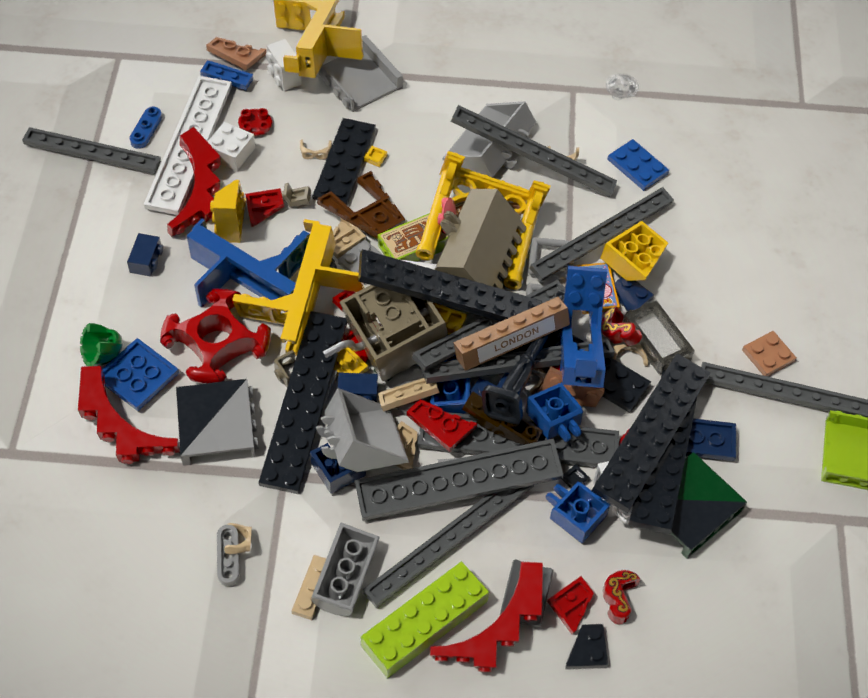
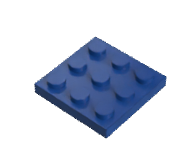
M138 338L103 368L105 386L136 411L145 406L180 373L176 366Z

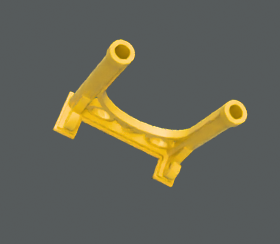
M448 151L440 170V181L424 233L415 252L416 256L427 261L433 259L442 228L438 224V215L442 214V199L449 198L453 190L456 196L452 199L456 204L466 201L469 192L463 193L458 188V185H464L470 189H498L507 202L512 201L520 205V209L514 210L519 215L523 214L521 222L526 226V230L523 233L516 229L522 240L519 244L514 242L517 253L516 255L511 254L512 265L507 268L508 275L504 278L503 282L509 289H520L539 209L551 185L534 180L528 190L521 186L462 168L465 156Z

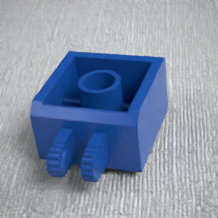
M562 383L528 397L526 413L537 427L543 430L542 433L547 440L560 435L567 442L571 439L568 430L576 437L581 435L579 425H581L583 416L582 407Z
M577 482L569 491L562 487V485L556 484L554 491L562 499H559L552 493H548L545 497L554 506L551 510L550 519L580 543H583L607 517L610 504L591 492L581 482Z

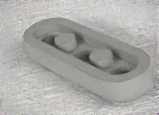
M224 525L217 531V576L221 584L231 586L239 579V553L227 554L224 552V548L226 545H239V536L234 526ZM231 536V539L226 540L225 537ZM226 555H232L230 559L225 558ZM227 574L232 575L231 578H225Z

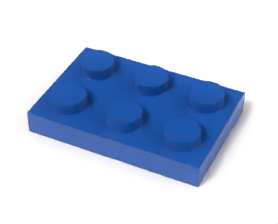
M634 139L610 153L607 158L610 163L643 191L669 173V169Z

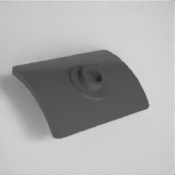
M517 559L512 562L500 615L513 597L519 580L522 561ZM543 567L542 616L537 617V621H526L523 616H520V624L541 626L553 575L552 568Z

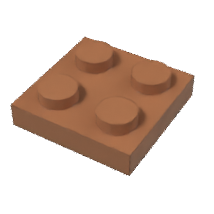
M774 331L744 345L742 351L763 376H770L794 363L797 359Z

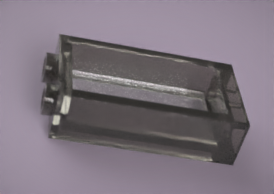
M657 300L651 303L647 302L642 307L630 310L625 314L623 323H634L636 330L641 331L642 339L639 343L646 353L648 361L659 376L662 375L663 370H667L677 353L690 361L692 360L695 350Z

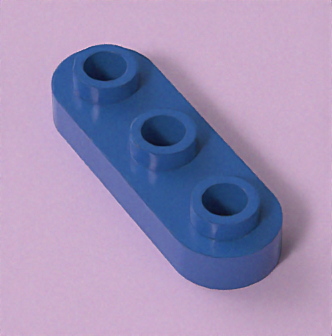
M149 107L142 114L129 137L132 147L141 149L148 144L162 119L161 110L158 107Z

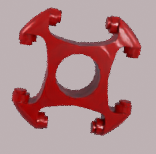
M212 289L205 297L213 305L203 313L179 323L180 318L176 313L166 316L161 328L160 343L166 349L171 348L174 342L184 343L203 363L200 367L191 366L187 368L186 375L190 381L198 384L223 382L227 376L219 368L230 360L249 351H252L256 359L266 356L271 343V328L263 323L258 326L257 332H251L230 311V309L235 307L233 303L234 294L241 295L240 292L229 289ZM214 331H223L230 334L225 340L218 343H209L203 340L208 333Z

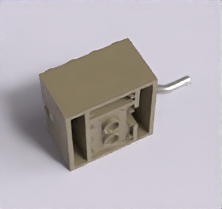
M370 285L340 301L347 323L359 343H355L352 340H344L324 350L323 354L328 358L345 348H350L352 351L365 349L367 357L382 382L417 364L412 358L413 353L446 337L448 332L445 321L432 302Z

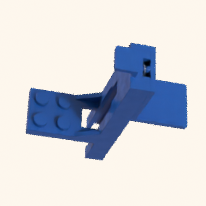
M201 219L187 235L191 258L209 269L194 284L198 306L203 307L208 302L205 295L212 291V289H220L229 279H232L259 297H266L270 300L292 294L296 283L290 280V278L301 267L310 233L303 230L294 237L288 247L282 250L281 254L259 261L208 230L206 221Z
M568 266L563 303L568 307L570 325L560 329L562 385L603 388L605 362L601 322L607 269ZM573 310L589 311L591 344H589L588 351H585V349L577 350V343L573 342L571 322Z

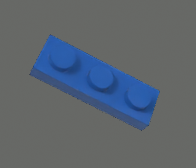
M209 60L206 61L200 70V75L203 77L230 81L232 86L247 90L253 81V74Z

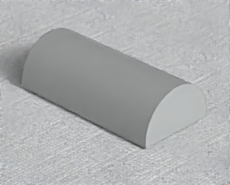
M340 522L311 597L312 602L317 607L340 616H348L352 613L380 536Z

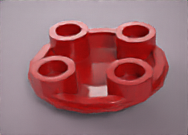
M265 108L243 109L238 119V125L240 129L258 136L270 130L272 119Z

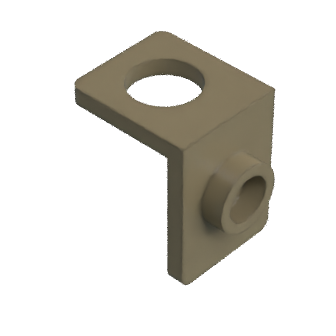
M293 350L274 359V373L279 381L282 380L286 387L289 383V376L283 368L295 363V352ZM290 357L287 362L282 363L284 359Z

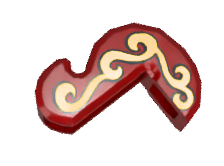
M617 307L608 310L601 322V332L606 339L613 344H619L624 341L627 346L639 343L642 339V333L640 330H636L635 324L622 323L624 315Z
M621 570L609 575L603 586V598L610 605L608 616L615 624L626 623L631 613L630 605L623 590L638 586L640 577L630 570Z

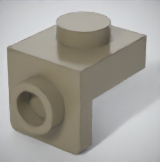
M285 183L282 197L289 207L309 204L311 189L309 186L292 189L289 183Z

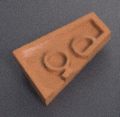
M219 37L214 38L206 45L207 51L245 70H248L266 55V49L264 48L257 50L253 49L252 45L240 46L236 45L235 41Z

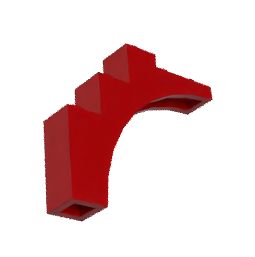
M195 127L180 135L179 145L188 156L192 165L195 183L186 206L174 219L167 223V233L171 237L183 233L191 224L195 225L200 218L206 222L212 221L213 212L210 211V203L214 201L212 196L220 190V179L213 172L219 168L221 156Z
M81 366L78 412L81 418L86 420L97 418V435L100 440L105 442L116 440V457L119 462L123 464L139 462L140 454L153 456L154 454L162 453L163 455L171 456L175 453H180L178 438L159 437L145 433L120 417L108 400L105 389V374L101 366Z
M521 562L519 580L514 595L504 612L492 625L466 641L447 646H430V656L435 657V661H448L449 657L457 658V662H470V658L474 659V668H478V672H491L492 668H496L497 642H501V646L510 647L514 646V643H519V617L523 616L526 621H537V617L542 616L543 563Z

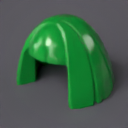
M88 323L84 327L83 336L80 338V344L82 345L80 346V353L86 366H102L111 362L121 352L123 346L122 336L116 330L95 323Z

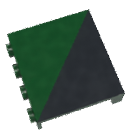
M694 452L685 457L671 534L684 546L681 554L686 559L736 518L747 504V501Z

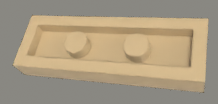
M421 378L380 392L378 395L384 412L440 392L437 382L426 384L425 379Z
M313 555L293 605V615L309 620L313 619L317 606L312 602L311 597L326 558Z

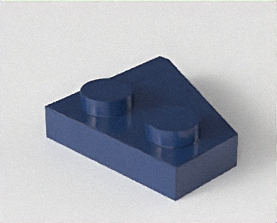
M621 277L614 283L619 301L625 307L629 319L637 314L654 297L653 293L637 281H626Z

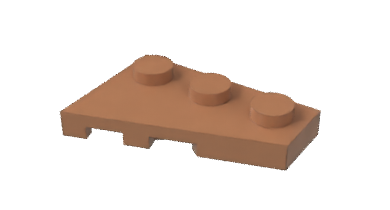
M550 367L537 393L562 383V371ZM564 385L580 406L596 407L604 393V388Z

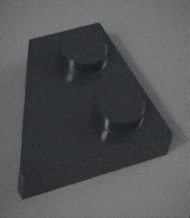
M582 625L566 662L565 670L607 668L608 659L604 625Z

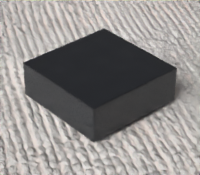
M576 464L563 474L562 479L572 488L577 482L585 485L589 482L590 477Z

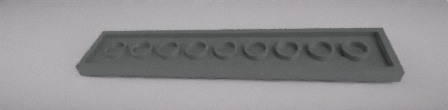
M447 412L452 415L457 414L461 416V419L468 422L478 421L472 415ZM477 424V428L451 451L482 454L523 444L506 439ZM420 427L418 448L448 451ZM579 427L581 435L578 437L568 430L571 439L567 442L560 435L550 438L554 439L559 461L562 464L597 467L599 463L610 461L619 447V431ZM541 433L537 442L547 440L543 433Z
M554 439L358 479L355 480L361 516L364 521L563 479L564 475Z

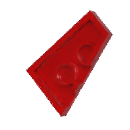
M421 399L406 413L412 421L449 452L477 428L476 422H468L461 419V416L457 414H449L443 411L442 408Z

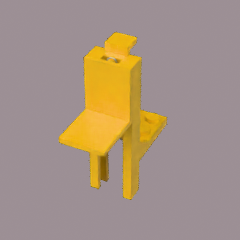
M273 0L276 27L305 30L296 46V56L284 55L283 57L284 70L286 72L299 73L301 77L316 78L327 56L363 59L362 30L340 27L345 18V11H341V13L335 12L339 0ZM310 10H315L316 12L311 19Z
M304 219L303 225L305 231L310 232L293 294L274 300L266 297L255 298L248 294H234L233 303L239 317L284 325L280 338L281 342L286 343L287 341L285 352L288 353L293 350L295 356H297L310 311H314L320 286L354 292L364 289V283L358 282V272L329 268L336 245L332 226L322 225L319 221Z

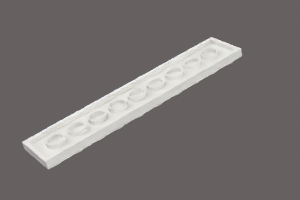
M203 76L198 77L145 199L144 209L178 215L181 212L195 177L189 158L179 145L180 135L195 127L206 141H209L232 88L230 81Z

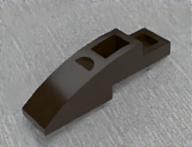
M473 391L462 408L463 411L478 419L477 424L497 435L523 445L537 442L543 431L522 418L519 424H512L487 416L483 410L482 397Z

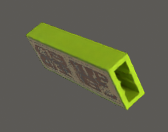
M465 201L455 204L457 217ZM429 213L378 234V247L383 255L399 260L421 261L422 259L418 258L415 252L421 242ZM442 228L435 248V254L443 251L448 239V235L443 233Z

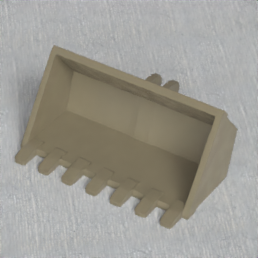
M471 189L458 217L451 211L444 213L445 219L440 222V226L448 235V239L435 270L502 289L503 284L497 276L507 277L508 273L503 268L502 263L508 267L512 265V260L507 255V251L512 255H516L517 249L511 241L513 240L517 244L521 243L522 239L516 232V229L523 233L526 230V226L521 222V216L512 208L498 189Z

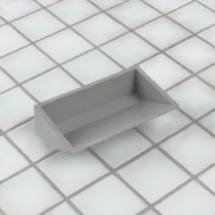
M526 101L486 104L479 113V115L525 137L536 123ZM467 129L449 150L450 152L465 156L462 168L470 169L492 178L501 166L513 168L517 163L514 160H509L513 151Z
M337 388L324 411L325 416L321 417L323 423L328 424V426H316L318 434L326 438L330 445H333L331 448L328 446L321 447L323 454L328 458L337 459L339 466L356 472L409 463L391 410L383 412L380 403Z

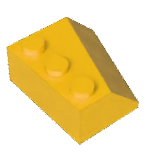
M234 180L216 192L214 201L210 203V211L213 212L212 222L215 223L214 233L231 243L241 242L246 198H244L240 180Z
M641 221L608 241L600 258L626 281L646 280L667 247L668 242Z

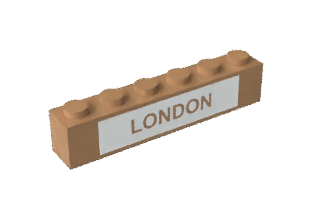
M556 297L455 341L456 358L466 371L570 325L568 307L559 297Z

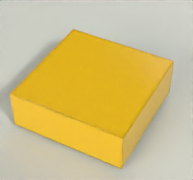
M371 146L364 156V162L380 167L387 157V151Z

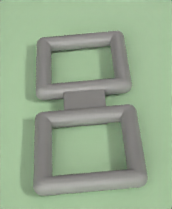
M533 237L531 240L529 267L537 261L538 245L561 247L570 241ZM566 266L565 271L556 272L541 281L540 284L529 283L526 295L559 280V278L566 279L568 266ZM528 268V273L530 275H534L533 272Z

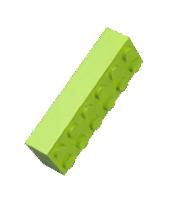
M461 561L360 636L361 647L388 679L486 604L489 591Z

